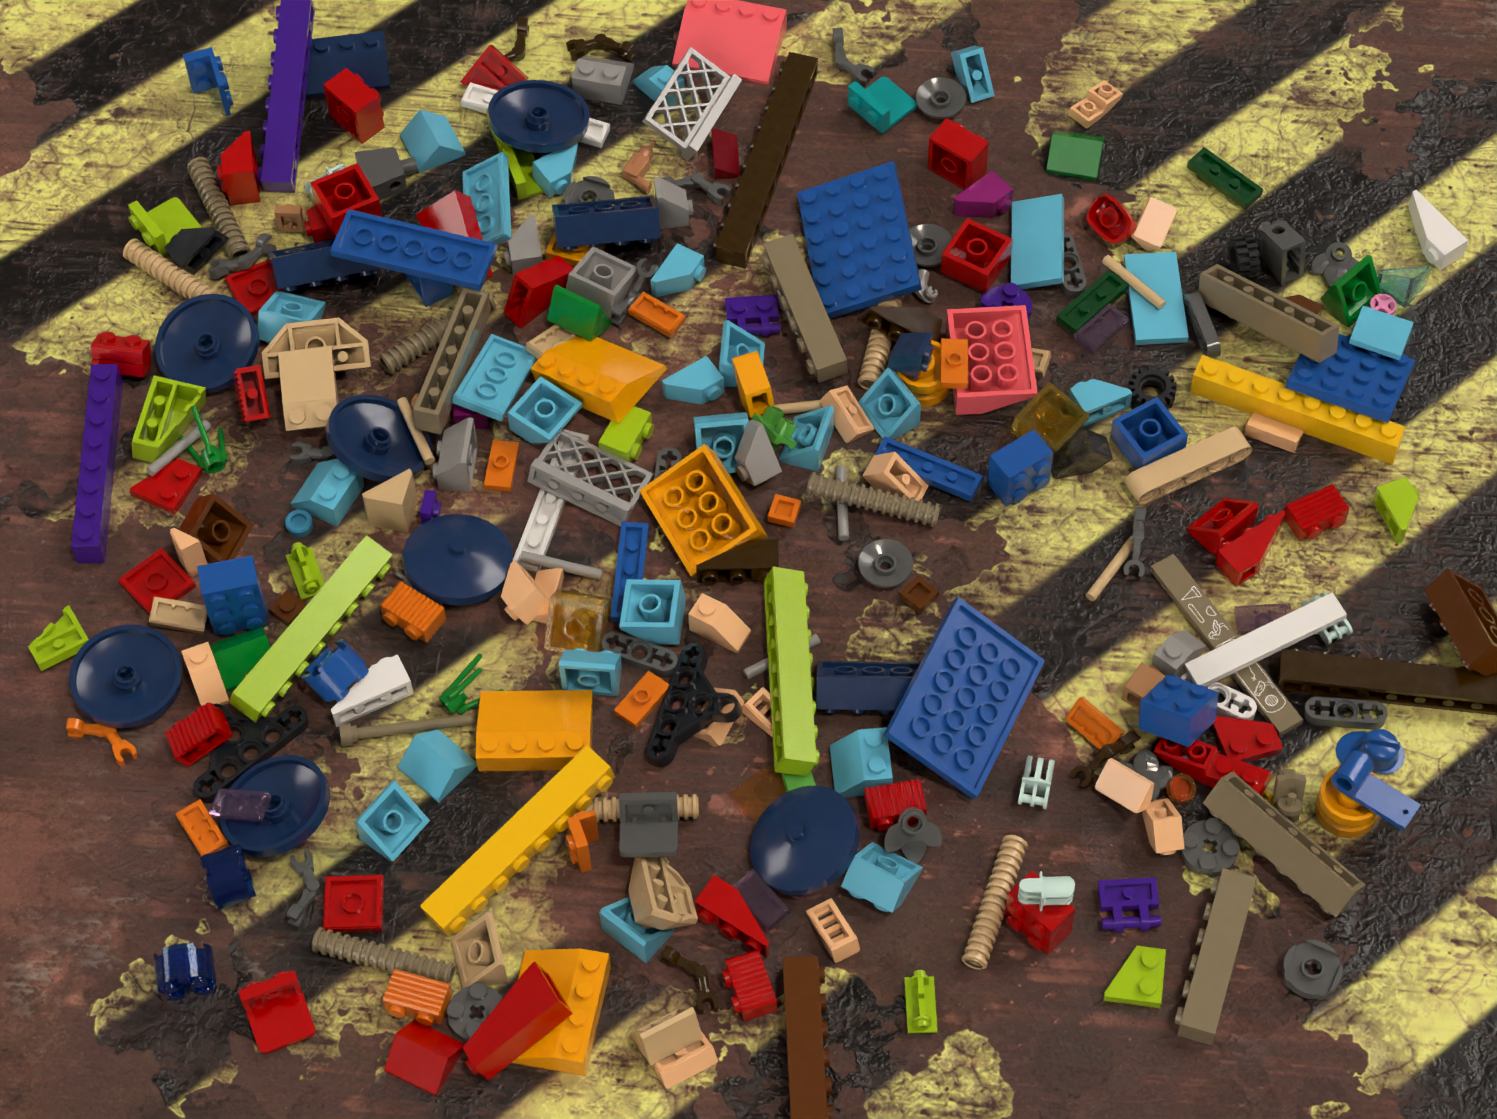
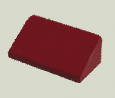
M712 128L715 179L738 178L740 176L737 135Z

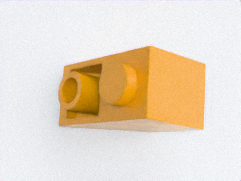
M754 351L732 358L741 405L750 418L753 417L754 413L764 414L768 405L774 406L771 386L758 352Z

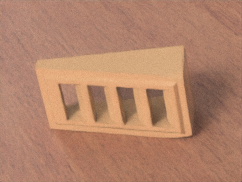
M762 687L744 704L742 713L773 737L772 717L770 716L767 719L764 716L767 711L771 710L770 693ZM760 703L764 704L765 706L760 711L756 709Z
M832 898L806 910L808 918L835 963L860 951L858 938ZM832 912V915L820 921L818 920V918ZM835 922H838L837 924H835V925H833V926H831V927H829V928H827V929H824L825 927H827V926H829V925H831V924H833V923H835ZM843 932V933L840 934L839 936H837V937L831 939V937H833V936H835V935H837V934Z

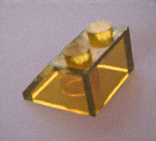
M1048 382L1015 416L1010 430L1019 438L1035 430L1053 453H1056L1089 419L1090 415L1052 383Z
M557 589L550 597L544 650L563 653L565 649L582 648L587 651L600 652L602 647L601 641L608 625L611 598Z

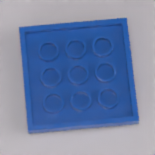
M1341 334L1338 336L1337 353L1320 363L1300 354L1288 377L1285 388L1386 423L1389 422L1415 363V359L1409 358L1405 354H1402L1399 361L1349 344L1351 336Z

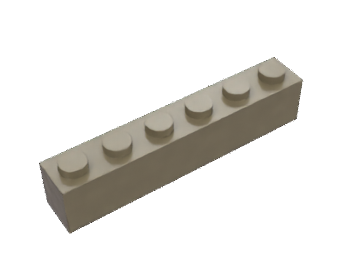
M793 233L763 243L764 254L761 255L765 269L770 268L771 284L774 290L779 289L781 294L779 302L782 310H788L790 317L787 318L791 331H796L799 338L796 341L801 354L806 353L808 359L805 362L809 374H815L818 383L848 373L846 356Z
M1219 264L1200 273L1198 292L1201 294L1204 304L1210 308L1216 309L1228 317L1247 325L1249 328L1268 336L1270 339L1289 347L1291 350L1305 355L1312 361L1320 363L1337 353L1339 325Z
M463 287L414 405L415 429L441 435L453 406V395L464 379L490 315L489 292Z
M1233 771L1223 776L1204 800L1203 804L1209 808V812L1214 817L1222 819L1231 827V831L1236 836L1244 838L1250 843L1258 855L1266 857L1271 861L1279 873L1293 880L1297 884L1298 889L1314 898L1326 913L1332 914L1334 917L1339 916L1348 909L1365 887L1361 880L1286 816L1280 813Z
M1224 868L1220 878L1214 877L1210 894L1215 895L1213 904L1207 902L1203 919L1208 921L1207 928H1200L1196 945L1201 946L1199 955L1193 954L1189 971L1194 972L1192 981L1186 980L1181 996L1187 999L1185 1008L1178 1007L1174 1024L1180 1025L1177 1036L1212 1045L1257 877Z

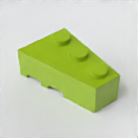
M154 375L132 439V458L153 463L170 449L194 420L191 407L196 406L198 412H200L205 406L206 387Z

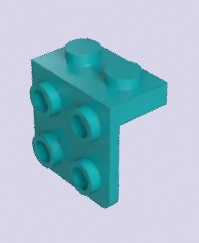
M887 77L879 78L866 89L856 81L848 86V106L881 134L917 107L916 101Z

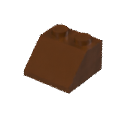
M212 493L198 497L178 530L201 542L206 561L211 564L235 559L254 525Z

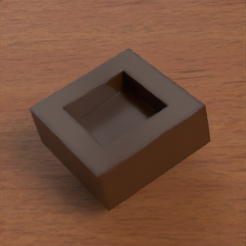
M919 575L900 592V599L919 614L939 597V591Z
M286 590L269 608V612L289 627L307 604Z

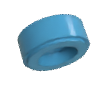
M305 510L292 511L285 519L286 529L293 537L301 538L307 536L313 529L311 515Z

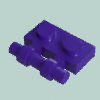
M777 295L725 298L726 319L751 335L770 337V334L780 333V323L769 324V322H779ZM761 323V324H757V325H746V324Z
M1156 877L1098 880L1100 912L1112 911L1113 918L1101 919L1102 930L1113 929L1114 932H1123L1124 929L1140 928V931H1148L1150 927H1161V916H1149L1148 910L1159 909ZM1138 910L1139 916L1123 917L1122 911Z

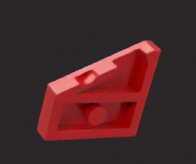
M489 45L460 82L464 85H469L471 82L499 91L509 84L528 80L529 77L496 47Z
M178 458L166 465L154 476L150 475L132 486L129 492L131 496L175 515L203 472L200 467Z
M1216 715V721L1211 725L1221 751L1225 756L1247 763L1282 753L1283 746L1272 723Z

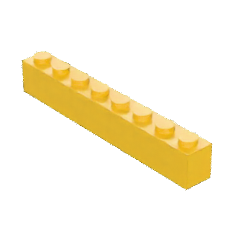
M1205 355L1201 356L1193 374L1190 393L1251 415L1253 412L1304 430V433L1393 465L1406 426L1392 421L1386 423L1290 390L1285 388L1286 384Z
M588 745L583 748L420 905L424 913L448 937L453 933L460 932L474 913H479L486 907L489 898L496 892L499 893L504 890L509 883V879L516 872L523 871L537 852L544 851L558 832H563L568 828L567 818L572 817L577 812L585 811L599 792H604L611 786L615 778L611 767Z

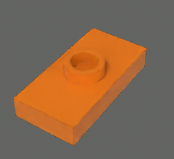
M644 291L628 308L629 315L669 338H672L686 321V315Z
M941 338L940 388L967 389L968 339Z
M492 441L484 490L511 492L520 449L519 442Z
M648 670L614 709V715L637 729L666 696L670 684Z
M1084 697L1078 698L1064 719L1099 750L1106 744L1117 742L1125 733V731Z
M201 799L175 813L204 861L229 847L227 840Z

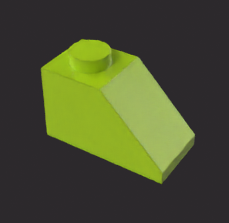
M1407 477L1377 486L1373 498L1376 508L1397 544L1403 542L1419 500L1417 488L1410 484Z

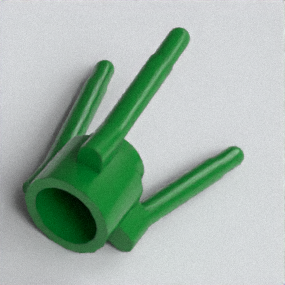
M192 406L191 409L205 448L202 449L201 456H199L192 445L186 449L196 460L202 471L217 473L224 469L226 462L229 461L225 451L223 429L218 428V449L215 445H211L197 407Z
M480 653L467 665L454 682L442 692V695L438 697L451 715L457 711L462 715L468 709L479 705L480 698L465 704L468 697L463 690L482 672V668H478L464 680L482 658Z

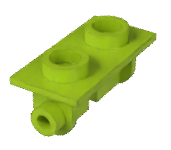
M301 542L294 543L291 554L286 555L300 598L305 600L314 597L325 583L312 547L307 548Z
M924 970L914 971V976L904 978L908 1034L937 1033L934 976H927Z

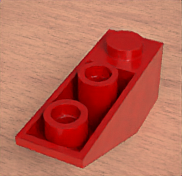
M1284 510L1275 515L1270 514L1266 516L1261 524L1254 528L1249 527L1245 529L1237 539L1232 542L1226 541L1218 548L1215 564L1235 587L1258 574L1282 528L1285 516Z
M713 875L694 901L698 919L707 925H715L727 938L731 940L736 938L744 943V946L750 952L759 949L760 954L768 958L770 955L769 942L739 890Z

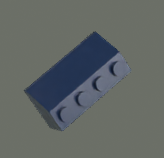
M384 31L312 39L306 98L325 96L323 84L345 68L349 69L353 74H358L370 89L391 88Z
M654 195L552 205L557 247H562L563 250H575L581 245L598 248L602 247L603 243L614 242V245L629 244V241L639 240L641 243H650L655 241V238H661L659 208Z
M335 239L267 252L275 286L278 289L282 288L283 292L297 290L298 285L308 283L309 287L324 284L323 280L331 278L334 281L347 280L350 274L359 273V276L372 275L375 273L374 270L380 269V267L331 256L330 249Z
M818 661L816 709H822L826 713H836L839 709L850 710L852 713L858 714L866 713L867 710H878L882 714L895 713L921 662Z

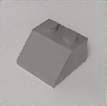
M592 56L578 58L572 75L573 90L583 99L622 105L634 64Z
M592 247L569 273L566 289L600 305L610 319L614 315L611 313L614 306L624 301L637 274V267Z
M466 418L445 429L442 441L438 440L437 456H439V462L434 463L433 479H437L439 490L471 492L478 451L473 418Z

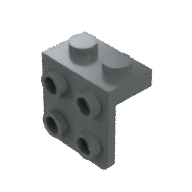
M677 792L619 793L620 856L636 858L677 855Z

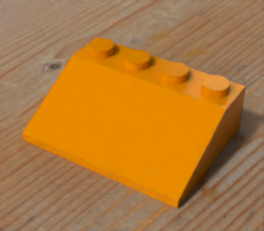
M576 336L546 350L530 369L535 381L541 376L582 402V408L619 424L667 368L666 365L597 337L593 341H589L581 336Z
M705 444L639 490L691 577L697 576L696 565L749 540L768 538L716 452Z
M593 690L481 691L476 731V763L478 771L562 770L587 745L592 749Z
M581 948L525 950L518 979L535 961L551 976L573 1014L512 1063L586 1076L611 970L609 953Z

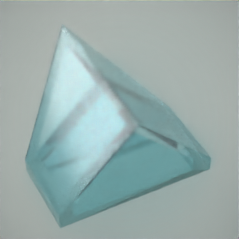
M1430 266L1378 270L1377 277L1382 294L1390 295L1397 304L1406 308L1427 285L1431 269Z

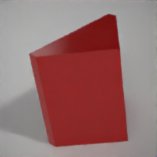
M1224 497L1186 529L1192 537L1217 557L1218 548L1223 543L1234 541L1245 529L1254 527L1259 505L1256 501Z
M413 1020L395 1034L384 1071L437 1097L464 1051L463 1046L465 1044Z

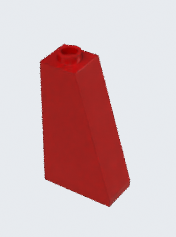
M456 190L416 214L418 221L423 227L483 240L471 197ZM490 266V269H489V271H488V274H487V276H486L485 281H487V280H489L490 278L494 277V276H493V273H492L491 266Z
M535 961L526 969L463 1046L468 1057L465 1062L475 1075L480 1073L490 1080L573 1014L551 976Z

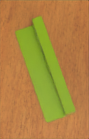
M491 130L499 153L503 152L508 156L509 178L517 199L521 200L544 193L532 178L533 162L535 161L533 153L506 144Z

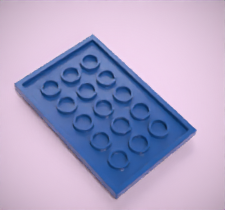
M894 161L797 192L814 284L829 319L922 290L899 176Z
M958 597L952 601L883 736L971 799L976 798L1045 660Z

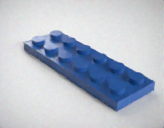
M348 209L330 252L333 257L481 291L497 252V244Z

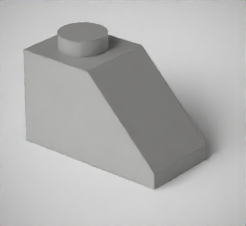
M660 177L654 178L655 200L659 208L660 229L689 226V215H694L692 200H687L686 190Z
M530 215L511 236L512 238L508 240L509 250L504 251L506 266H512L513 276L517 272L543 262L535 215Z
M753 419L750 420L746 425L735 455L738 465L736 472L743 482L745 481L756 486L782 472L763 424Z
M1186 630L1170 635L1153 654L1151 666L1158 668L1165 676L1169 674L1181 677L1186 672L1185 663L1198 658L1207 649V645Z

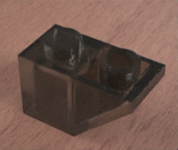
M1084 429L1053 451L1051 468L1052 477L1054 479H1061L1093 473L1110 462L1113 457L1107 437Z

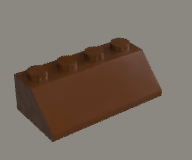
M1446 569L1424 590L1430 600L1428 604L1439 615V624L1449 633L1451 645L1460 652L1462 664L1469 671L1475 670L1485 676L1497 673V612L1481 586L1450 569Z

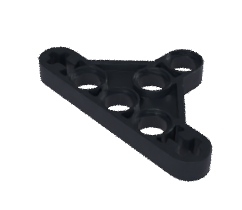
M690 643L682 649L649 741L647 754L656 766L663 767L669 765L675 758L681 743L713 722L731 723L736 721L742 714V706L738 699L732 694L717 693L705 676L704 672L709 657L703 646L699 643ZM693 676L691 682L686 685H680L684 677ZM679 699L684 700L680 708L672 709L675 701ZM709 702V706L705 710L697 711L700 703ZM735 704L731 712L722 713L725 705ZM668 724H676L672 732L663 733L664 728Z
M213 704L225 713L224 715L231 731L236 730L242 734L238 740H226L211 751L209 769L199 776L193 784V790L197 799H201L206 804L216 801L229 791L230 787L244 772L254 765L271 758L304 732L309 724L305 709L297 705L290 706L276 717H260L255 723L247 716H234L222 704ZM293 716H294L295 718H299V717H300V722H298V723H296L295 721H292V722H291L290 718L293 717ZM281 724H283L285 728H288V732H285ZM276 731L281 734L280 739L276 742H268L266 740V736L270 732ZM249 749H257L259 751L258 756L252 760L244 758V753ZM227 766L237 768L236 773L231 777H224L221 774L222 770ZM217 776L220 783L222 784L219 785L218 781H215L214 777ZM206 785L208 788L211 787L212 791L208 793L203 791L202 787Z

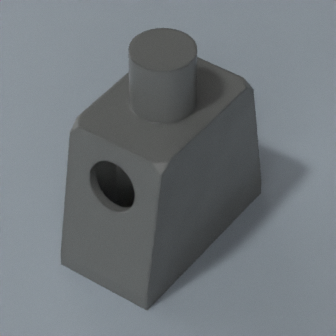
M394 147L354 152L356 163L359 164L379 201L404 191L407 188L405 175L418 172L415 158L411 157L400 160Z
M1279 221L1272 225L1270 222L1260 224L1257 228V233L1261 236L1260 255L1280 285L1304 276L1306 244L1304 238L1286 221Z

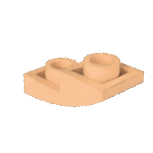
M1103 80L1088 90L1085 99L1070 107L1068 115L1087 129L1110 111L1122 98L1123 93Z

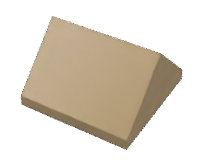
M410 469L362 494L368 522L371 526L408 533L418 503L413 473Z
M487 912L451 938L462 989L478 982L483 983L485 986L508 982L492 912Z
M682 1006L630 1033L650 1066L703 1039L696 1012L693 1007Z

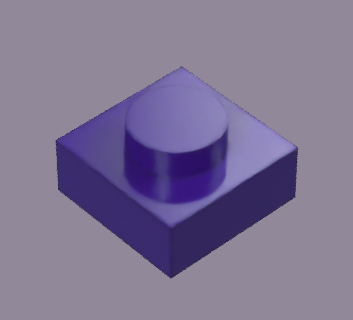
M425 490L420 509L422 524L441 515L442 503L438 502L436 491Z

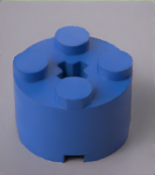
M344 639L334 642L338 647L333 651L326 648L306 669L310 674L302 675V678L325 702L341 701L349 693L348 687L354 681L359 682L369 672L366 668V662Z

